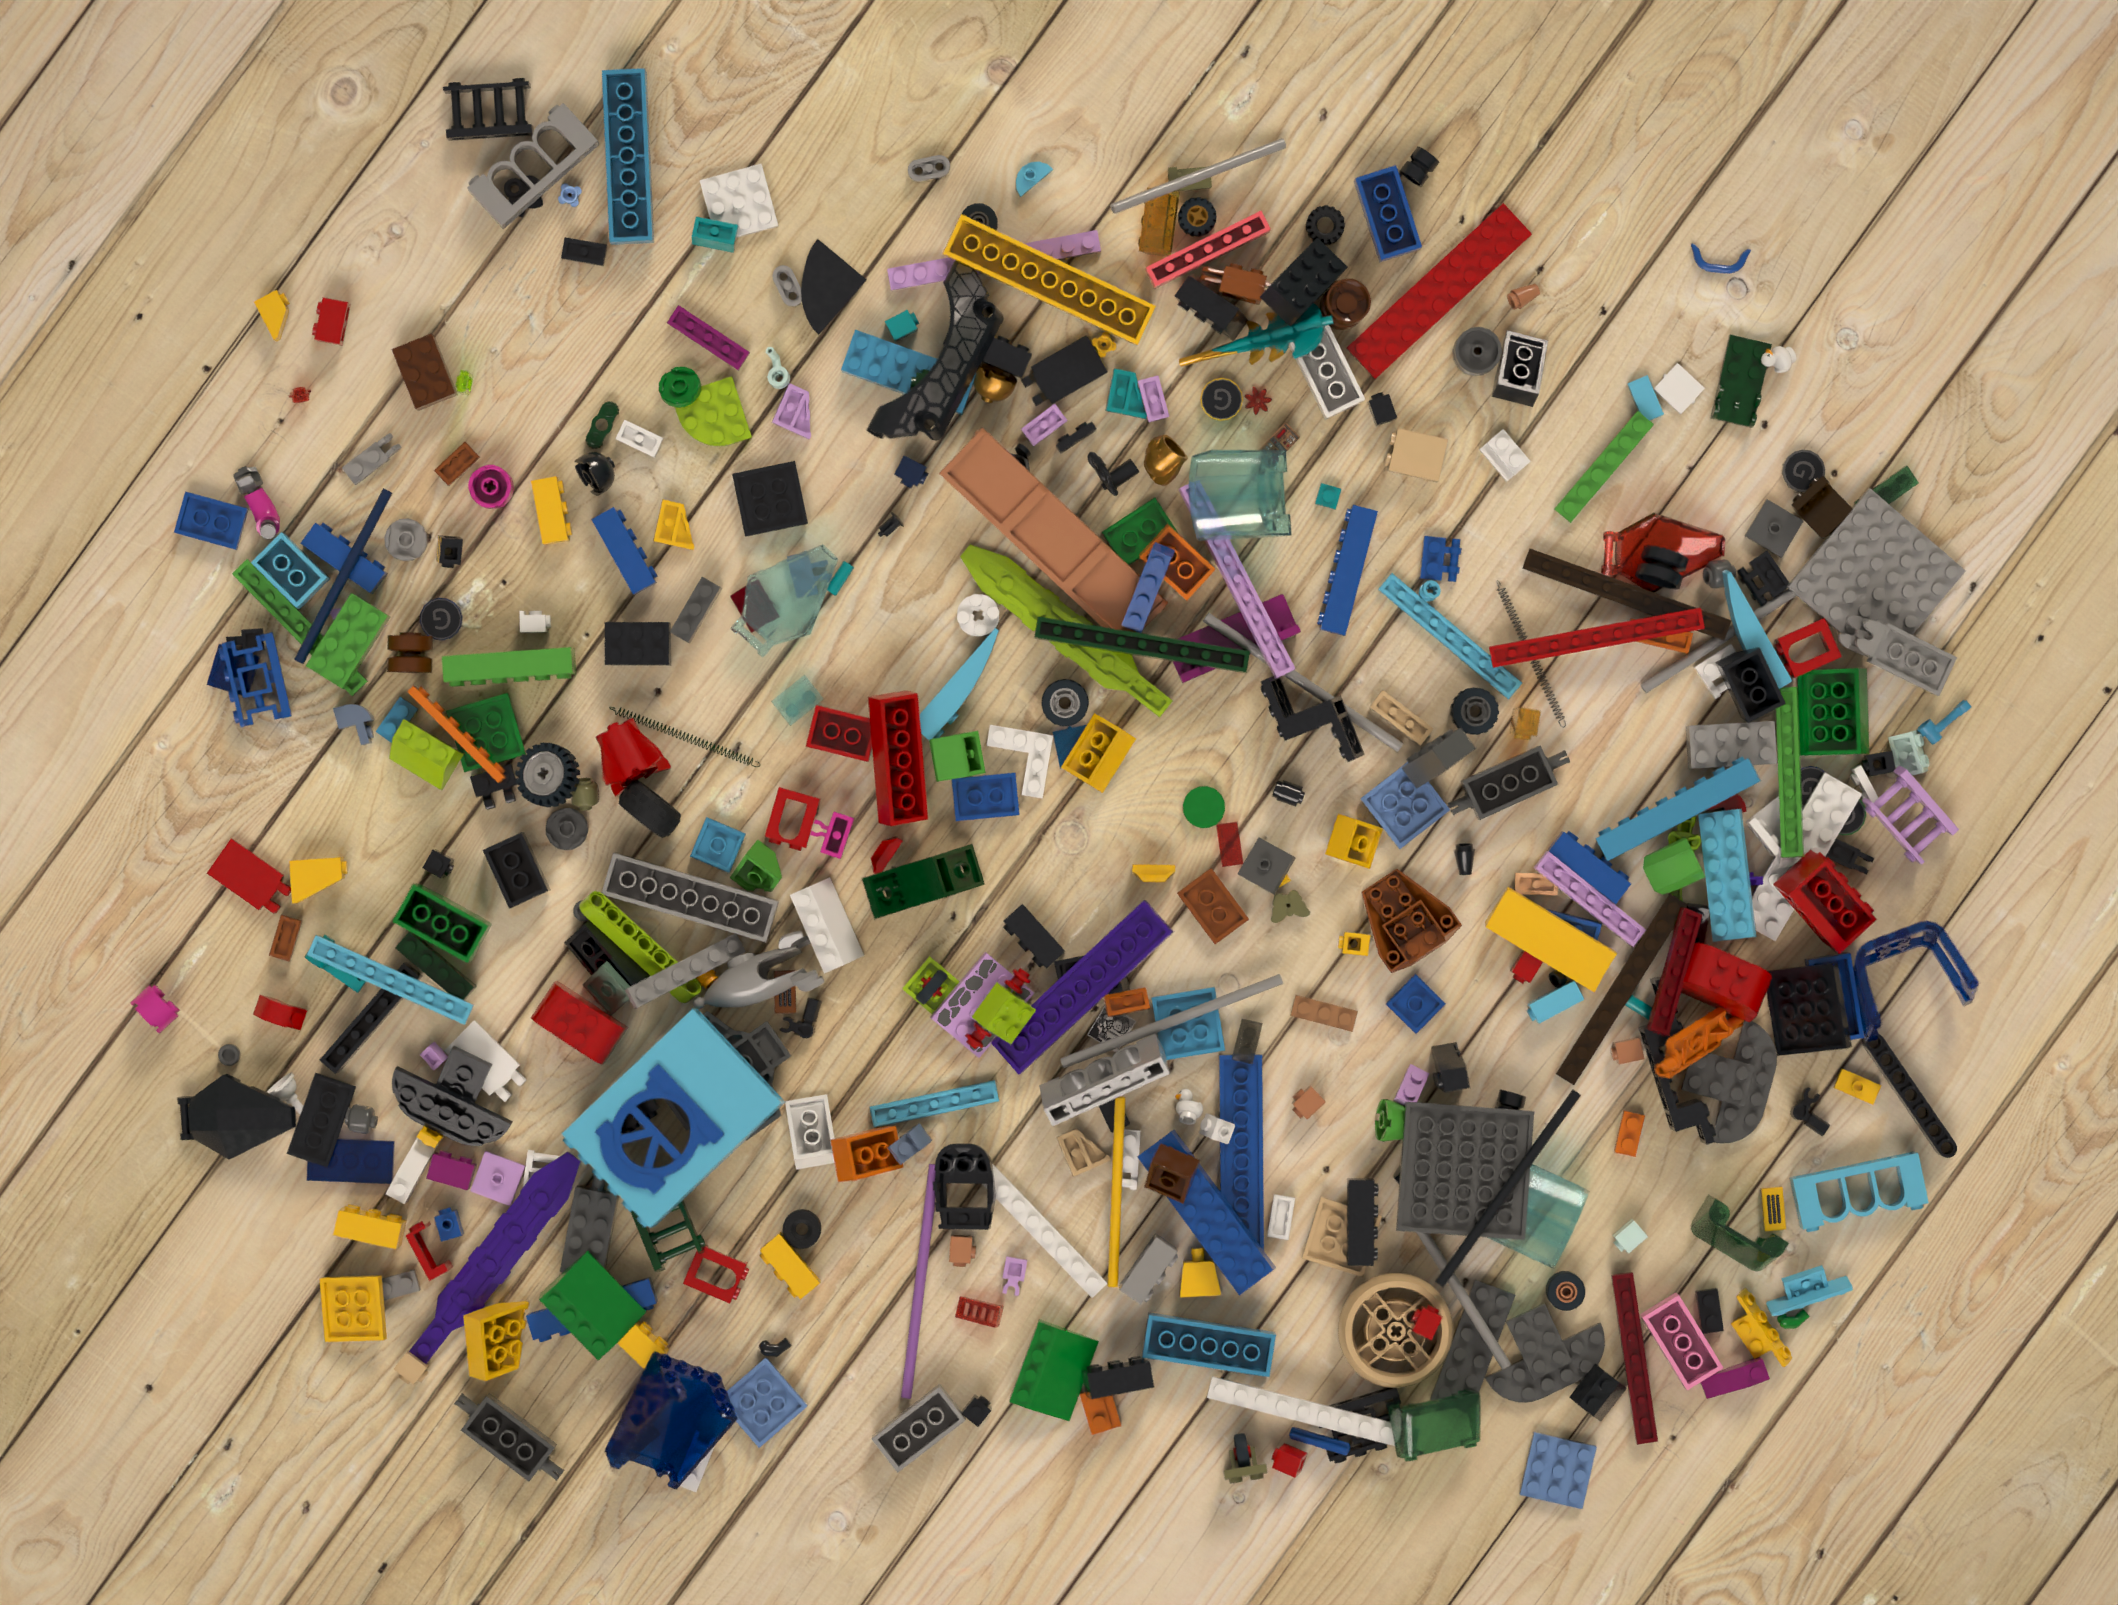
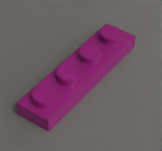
M679 305L667 321V324L738 371L750 354L749 351Z

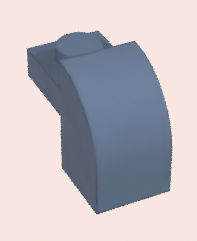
M355 704L333 708L339 729L356 725L361 745L372 743L371 738H374L371 725L367 726V722L373 721L374 717L367 708Z
M919 1123L887 1148L901 1165L933 1140Z

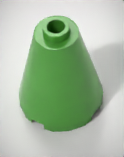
M1381 1099L1376 1114H1380L1379 1121H1375L1377 1140L1386 1142L1403 1139L1405 1106L1389 1099Z

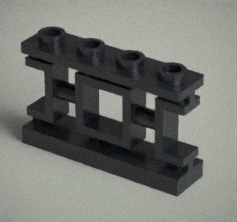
M1388 1387L1329 1406L1362 1415L1371 1413L1373 1418L1396 1423L1391 1407L1401 1404L1397 1388ZM1393 1398V1400L1385 1402L1388 1414L1376 1417L1373 1406L1365 1408V1406ZM1331 1430L1333 1438L1339 1440V1437L1349 1435ZM1351 1435L1353 1445L1362 1444L1350 1448L1348 1455L1334 1453L1326 1450L1329 1461H1334L1336 1464L1346 1461L1348 1456L1355 1455V1457L1366 1455L1367 1450L1375 1448V1451L1386 1449L1388 1446L1385 1443L1361 1437L1356 1438V1436Z

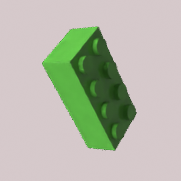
M351 593L309 659L306 667L340 688L346 689L389 621L390 616Z

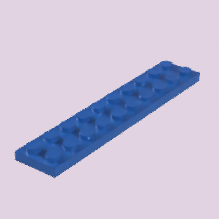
M1262 1054L1219 1055L1220 1119L1235 1124L1229 1143L1220 1142V1192L1264 1250Z

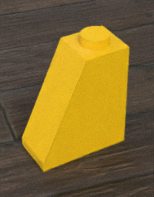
M344 857L289 861L292 904L300 903L345 879V874H348L347 861H344Z

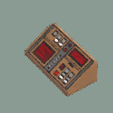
M1285 422L1255 454L1267 466L1272 468L1300 437Z

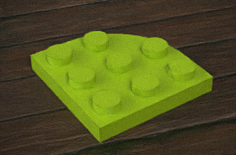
M732 376L701 386V393L697 400L686 407L675 408L678 419L685 431L691 437L706 445L728 446L752 438Z

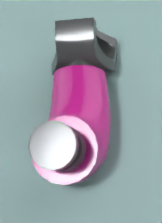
M244 466L233 475L241 494L248 493L244 498L254 516L257 532L263 538L271 539L279 531V515L264 489H257V487L263 484L257 468H247Z

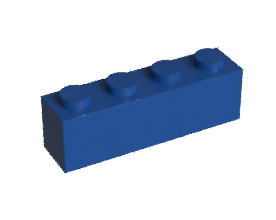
M613 507L591 519L633 595L657 583L655 578L658 575L652 565L647 566L644 560L647 558V555L642 547L637 548L634 542L637 538L631 528L627 530L624 524L627 520L621 509L617 511Z
M324 522L321 525L315 523L300 544L340 572L352 549L349 546L350 541L342 535L336 537L331 533L333 529ZM362 551L349 579L370 594H374L388 573L384 571V565L377 560L371 562L366 558L368 554Z
M1154 543L1122 626L1142 633L1175 550L1159 543Z
M1561 831L1547 851L1613 904H1617L1631 885L1627 881L1630 877L1621 870L1616 872L1610 868L1613 864L1604 857L1601 859L1597 858L1594 855L1596 851L1587 844L1584 846L1577 842L1579 838L1568 831L1566 834Z

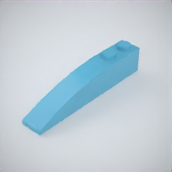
M1724 570L1723 582L1726 601L1743 651L1757 647L1761 649L1780 689L1792 682V679L1730 571Z
M996 628L920 713L921 734L928 740L941 737L945 732L942 728L948 722L951 725L959 716L956 712L973 690L990 657L999 632Z

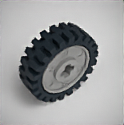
M540 743V745H533V749L529 748L526 750L527 755L522 754L520 757L523 760L522 763H517V767L520 769L515 771V775L519 777L515 781L519 785L517 787L519 792L523 793L522 796L529 802L539 806L557 807L559 803L564 804L567 802L566 798L570 799L573 796L571 792H576L577 787L574 785L575 783L579 784L580 781L577 778V775H580V770L577 769L579 764L575 761V756L568 749L557 744Z

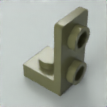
M1170 167L1167 171L1168 182L1206 167L1187 169ZM1211 177L1173 192L1209 189L1212 187Z

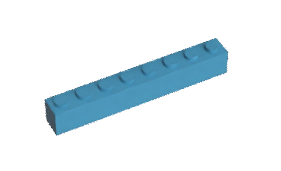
M1742 756L1731 762L1733 766L1727 770L1721 767L1712 772L1714 776L1708 780L1702 777L1693 782L1695 786L1687 790L1684 787L1674 792L1676 796L1668 800L1665 797L1655 802L1657 806L1649 810L1646 807L1636 812L1638 816L1630 820L1627 817L1617 822L1619 826L1611 830L1608 827L1598 832L1600 836L1596 840L1607 861L1760 782L1761 779L1750 758L1745 760Z

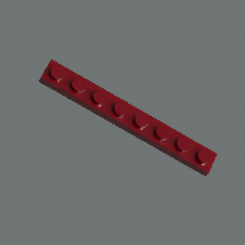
M1633 1272L1611 1275L1636 1444L1658 1442Z

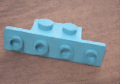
M1821 1265L1781 1278L1786 1296L1768 1301L1766 1305L1772 1316L1783 1315L1786 1312L1804 1308L1807 1305L1822 1302L1837 1295H1843L1846 1292L1852 1291L1853 1287L1847 1276L1827 1282L1825 1270Z

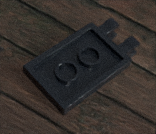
M1086 335L1031 366L1034 373L1024 377L1021 381L1025 388L1035 382L1037 383L1042 393L1034 396L1032 401L1035 406H1038L1048 399L1051 404H1054L1108 372Z

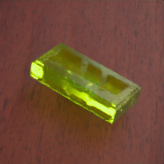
M461 370L460 375L457 376L455 387L457 392L462 395L469 396L471 393L474 376L470 372Z

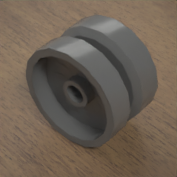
M1483 327L1470 328L1464 331L1455 341L1452 350L1453 360L1457 368L1464 374L1482 376L1490 372L1498 364L1502 354L1501 343L1497 335L1489 329ZM1477 347L1481 349L1479 351L1480 355L1474 353V349Z

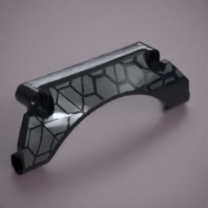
M954 261L943 282L950 303V325L941 354L927 375L916 386L899 398L877 408L866 429L870 434L880 439L884 437L892 439L917 436L920 431L934 441L940 440L944 436L1004 320L1003 314L993 303L987 301L990 295L973 268Z

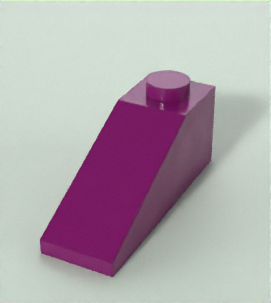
M1757 1357L1756 1359L1753 1358L1718 1371L1700 1383L1706 1399L1754 1386L1770 1380L1763 1359Z

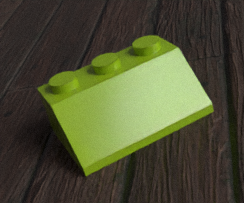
M403 719L393 736L389 759L436 788L443 790L464 754L416 724Z

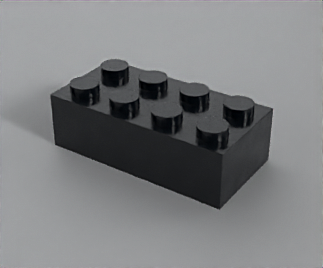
M1316 238L1270 284L1260 298L1291 327L1344 273L1348 266L1324 243Z

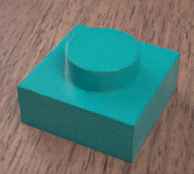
M1321 483L1315 504L1336 510L1341 488Z

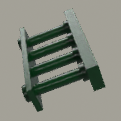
M684 1200L671 1212L680 1209L685 1220L656 1233L654 1231L650 1232L649 1227L642 1226L636 1219L638 1215L631 1211L653 1269L657 1273L665 1270L664 1264L667 1260L696 1248L698 1253H704L702 1247L706 1246L701 1234H697ZM687 1228L689 1229L693 1240L666 1252H658L656 1244H658L659 1240Z

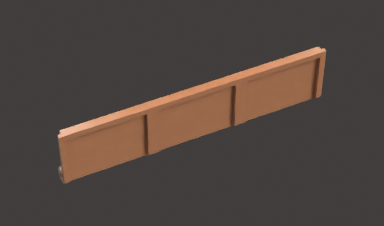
M983 427L975 431L971 440L939 474L1099 625L1106 628L1136 632L1122 626V622L1141 576ZM1159 593L1145 627L1168 604Z

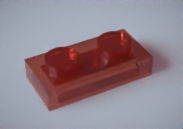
M1238 823L1217 824L1216 829L1222 867L1243 864Z

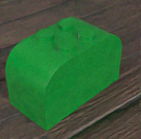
M418 883L411 886L392 921L466 963L472 962L492 926L489 921Z

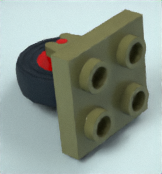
M1245 1433L1234 1435L1235 1448L1229 1450L1232 1469L1223 1471L1224 1479L1229 1480L1230 1484L1242 1482L1243 1477L1249 1476L1251 1480L1263 1479V1474L1268 1473L1267 1465H1257L1255 1447L1247 1446ZM1250 1458H1252L1253 1466H1250ZM1236 1460H1237V1462H1238V1468H1236V1464H1235V1461H1236Z

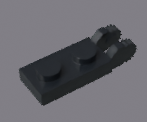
M1835 839L1825 856L1847 868H1853L1866 875L1869 871L1867 868L1854 864L1857 857L1859 856L1867 862L1873 863L1874 861L1873 857L1860 852V849L1838 839Z

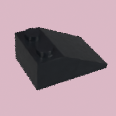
M1507 330L1494 380L1492 397L1531 407L1534 406L1540 392L1548 345L1547 340Z

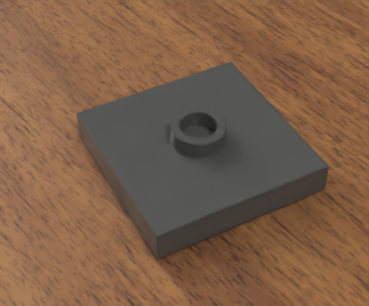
M1766 499L1746 532L1745 537L1782 558L1804 521Z
M1258 838L1240 868L1238 875L1275 895L1296 858L1269 842Z

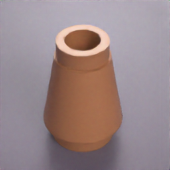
M1534 283L1511 290L1507 294V299L1514 310L1517 308L1522 309L1540 295V290Z

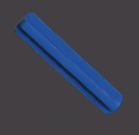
M1292 1427L1289 1433L1292 1440L1342 1455H1348L1350 1451V1444L1297 1427Z

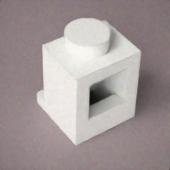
M519 611L520 633H548V628H551V615H542V611H529V615H526V611Z

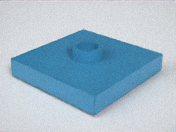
M706 817L690 857L730 873L746 833Z

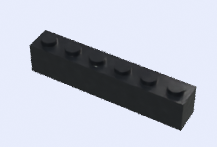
M408 962L403 963L397 970L417 980L423 977ZM381 988L319 1061L334 1074L339 1073L403 1000V997Z

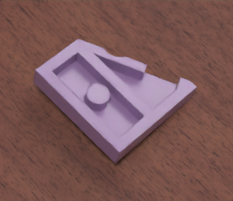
M789 383L772 423L810 439L809 392Z

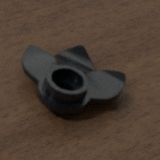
M527 176L534 185L540 181L534 176ZM511 178L504 185V192L512 205L530 190L518 178ZM518 186V192H511V187ZM542 197L537 199L528 208L536 209L542 207ZM525 210L522 214H520L518 217H521V218H522V217L524 216L526 210Z

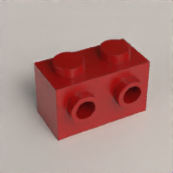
M323 297L322 302H318L316 314L319 315L318 323L313 325L312 335L315 336L314 339L319 342L343 346L351 304Z

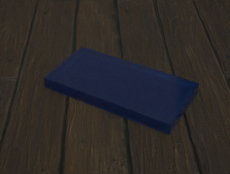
M338 1139L328 1168L307 1161V1181L391 1184L394 1172L395 1141Z

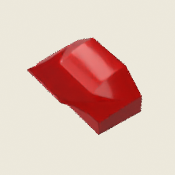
M895 836L880 843L870 858L874 874L884 871L903 840Z

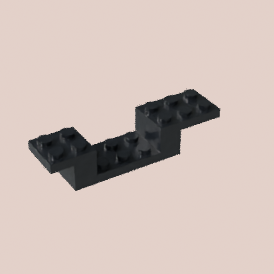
M1661 977L1650 979L1655 997ZM1674 1016L1669 1036H1662L1648 1030V1024L1638 1027L1670 1129L1677 1132L1696 1126L1702 1143L1706 1145L1714 1143L1713 1137L1716 1136L1713 1124H1710L1707 1116H1710L1707 1104L1698 1099L1677 1104L1679 1103L1677 1093L1671 1089L1669 1084L1673 1082L1672 1078L1660 1077L1655 1071V1068H1657L1655 1066L1665 1059L1663 1050H1660L1658 1047L1666 1045L1670 1037L1679 1033L1683 1029L1682 1023L1678 1022L1676 1016Z

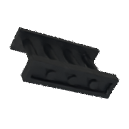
M514 78L512 82L475 85H461L460 82L448 83V86L443 87V91L445 94H451L453 126H451V129H446V138L449 141L533 135L534 127L526 121L524 89L531 88L530 82L525 81V78ZM515 89L517 121L515 125H507L504 122L502 90ZM494 91L496 123L491 127H485V124H483L481 92ZM472 92L474 124L472 128H464V125L461 123L460 93Z

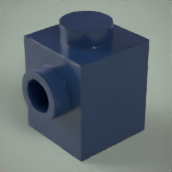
M903 456L894 475L902 479L901 484L912 489L913 485L918 487L919 483L923 485L929 473L926 472V466Z

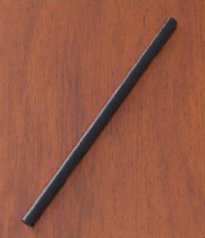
M1572 1089L1437 1277L1435 1280L1437 1284L1444 1288L1581 1097L1578 1092Z

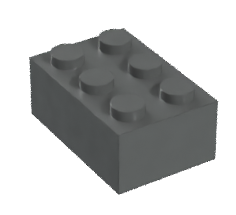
M1461 727L1454 732L1450 729L1407 758L1408 763L1402 769L1417 789L1447 771L1476 748Z

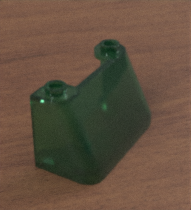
M1709 1194L1691 1223V1231L1696 1237L1753 1271L1765 1269L1784 1253L1789 1244L1774 1233L1767 1238L1757 1237L1755 1242L1725 1225L1730 1216L1729 1208Z
M1464 1389L1458 1391V1394H1451L1452 1396L1417 1404L1409 1403L1408 1405L1401 1406V1408L1400 1404L1388 1406L1397 1457L1404 1458L1405 1461H1414L1418 1459L1417 1456L1460 1446H1464V1448L1476 1447L1477 1442L1481 1441L1480 1392Z

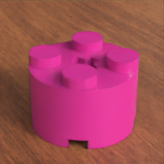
M485 465L472 473L468 489L472 499L477 504L488 509H498L504 507L512 498L514 484L512 477L504 469L495 465ZM493 481L496 489L489 493V489L486 486L487 484L490 485Z
M149 985L130 1004L133 1006L137 1004L138 1006L135 1010L150 1026H158L159 1028L156 1031L160 1034L179 1016L177 1013L180 1010L172 1001L166 1002L162 998L165 994L157 985L152 987Z

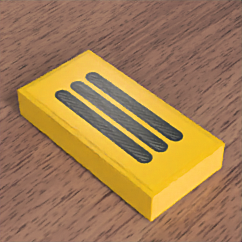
M1783 1187L1760 1188L1764 1231L1786 1230Z

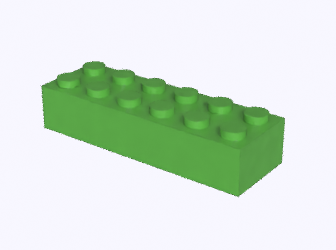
M575 648L442 656L443 682L449 683V686L458 687L465 686V682L470 681L471 685H485L486 680H492V683L495 684L508 683L507 679L514 678V682H528L529 677H535L537 681L550 680V676L555 675L557 679H571V674H576Z

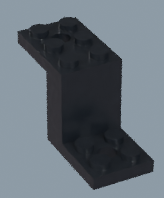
M1273 676L1261 681L1262 694L1265 698H1268L1270 714L1273 718H1276L1278 723L1277 731L1285 741L1332 723V734L1335 739L1338 738L1341 746L1339 747L1340 754L1343 759L1346 758L1347 763L1365 755L1341 695L1294 713L1280 677L1275 679Z

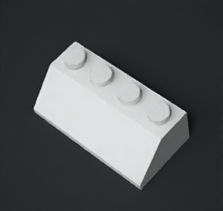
M827 878L790 895L824 973L864 956L831 878Z

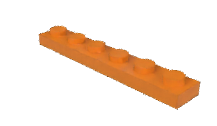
M412 686L407 691L498 783H501L506 778L503 774L505 769L498 762L493 764L488 759L490 754L483 747L478 749L473 744L475 739L468 732L463 733L458 728L460 724L452 716L448 718L443 713L445 709L437 701L433 703L428 698L430 694L422 686L419 688Z

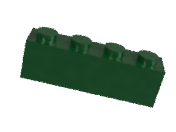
M410 931L395 947L441 988L453 996L466 1000L477 987L425 941Z

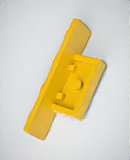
M1747 1288L1742 1289L1736 1298L1746 1311V1314L1733 1320L1731 1325L1754 1359L1772 1351L1781 1366H1787L1792 1360L1789 1348L1784 1346L1777 1330L1772 1328L1767 1315L1757 1305L1753 1294Z

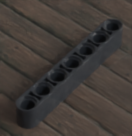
M1875 1032L1866 1033L1862 1039L1863 1047L1938 1155L1945 1158L1953 1157L1957 1152L1955 1141L1885 1039ZM1876 1036L1878 1044L1876 1047L1871 1048L1868 1041L1871 1037ZM1884 1054L1890 1056V1062L1887 1065L1881 1064V1057ZM1900 1071L1902 1080L1895 1083L1893 1081V1074ZM1912 1089L1914 1097L1912 1100L1907 1101L1905 1092ZM1920 1107H1925L1926 1115L1923 1118L1917 1116V1110ZM1936 1124L1938 1126V1133L1931 1136L1929 1128L1931 1125ZM1945 1142L1950 1144V1150L1947 1153L1941 1151V1146Z

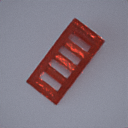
M960 1296L955 1317L997 1328L1000 1325L1004 1306ZM966 1303H969V1309L966 1315L964 1314V1310ZM976 1305L978 1306L976 1316H972L974 1306ZM983 1308H986L985 1316L983 1319L981 1318ZM995 1310L993 1319L990 1320L991 1311Z

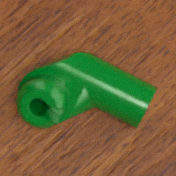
M1802 1309L1794 1317L1787 1316L1786 1314L1779 1315L1777 1322L1784 1329H1796L1810 1316Z

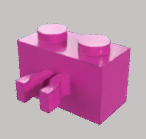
M834 811L829 826L815 819L814 824H818L822 829L827 830V833L821 831L819 833L811 831L810 833L812 836H823L825 838L820 853L841 859L855 818Z

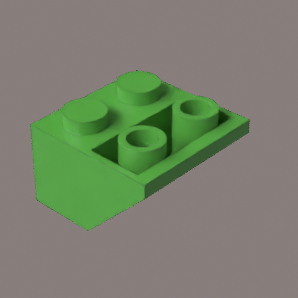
M978 731L929 739L936 782L986 773Z

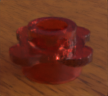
M297 387L292 389L293 392H290V395H288L289 398H292L293 403L306 402L310 400L311 390H306L305 387Z

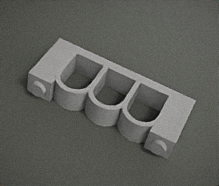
M564 103L560 106L558 104L555 105L548 112L550 114L548 121L539 124L535 128L532 136L533 142L523 141L514 146L511 150L510 162H497L489 169L487 177L484 174L480 177L476 175L468 183L470 185L467 187L469 193L502 229H505L599 145L598 140ZM546 130H554L560 133L574 149L558 165L538 145L539 136ZM523 150L535 151L552 169L535 185L516 165V157ZM504 169L512 170L530 189L513 205L493 184L496 173Z
M1156 1033L1137 1041V1045H1129L1120 1049L1113 1057H1103L1095 1060L1085 1070L1076 1069L1065 1074L1060 1079L1057 1077L1039 1085L1043 1109L1052 1126L1170 1074L1165 1051Z

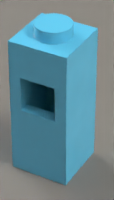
M1571 980L1561 987L1527 1004L1529 1009L1526 1011L1532 1021L1536 1020L1540 1024L1585 999L1576 982Z

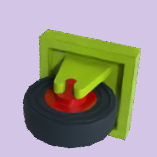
M929 956L902 989L933 1014L960 981Z

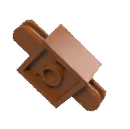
M1230 263V266H1225L1224 271L1209 267L1202 268V272L1222 277V279L1206 275L1200 276L1202 281L1220 285L1218 295L1259 305L1261 302L1260 296L1265 291L1264 288H1268L1271 284L1266 282L1267 276L1263 275V271L1251 269V271L1242 270L1243 266Z

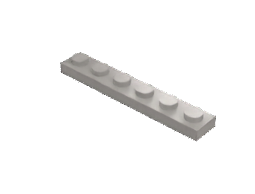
M733 934L627 988L625 992L634 1009L746 951L737 934Z

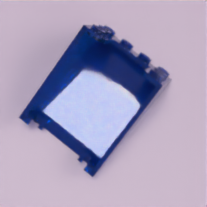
M654 1351L605 1448L610 1466L620 1469L630 1460L653 1468L657 1477L661 1478L662 1475H668L670 1479L668 1487L677 1490L738 1419L721 1376L716 1372L704 1370L700 1366L688 1364L684 1360H677L667 1354Z

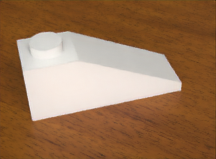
M416 1138L389 1186L386 1195L403 1204L407 1203L436 1147L427 1146L419 1138Z

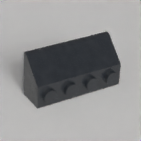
M590 920L564 942L591 976L605 962H608L630 987L651 977Z

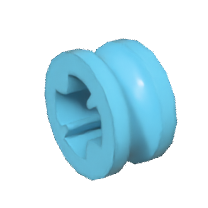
M1433 580L1426 581L1419 588L1420 597L1428 602L1433 601L1441 593L1439 584ZM1427 589H1432L1433 593H1428Z

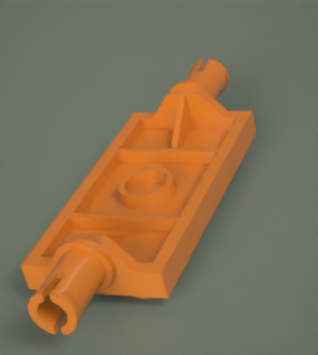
M1721 1007L1696 1020L1693 1024L1682 1029L1667 1040L1665 1059L1655 1066L1657 1067L1655 1068L1657 1075L1660 1077L1665 1076L1669 1079L1721 1046L1722 1039L1732 1035L1734 1030L1743 1026L1742 1023L1744 1021L1735 1016L1727 1020L1725 1018L1726 1010Z

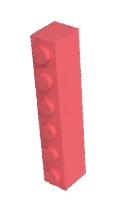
M1259 211L1147 266L1145 270L1154 289L1270 233L1271 229L1262 211Z

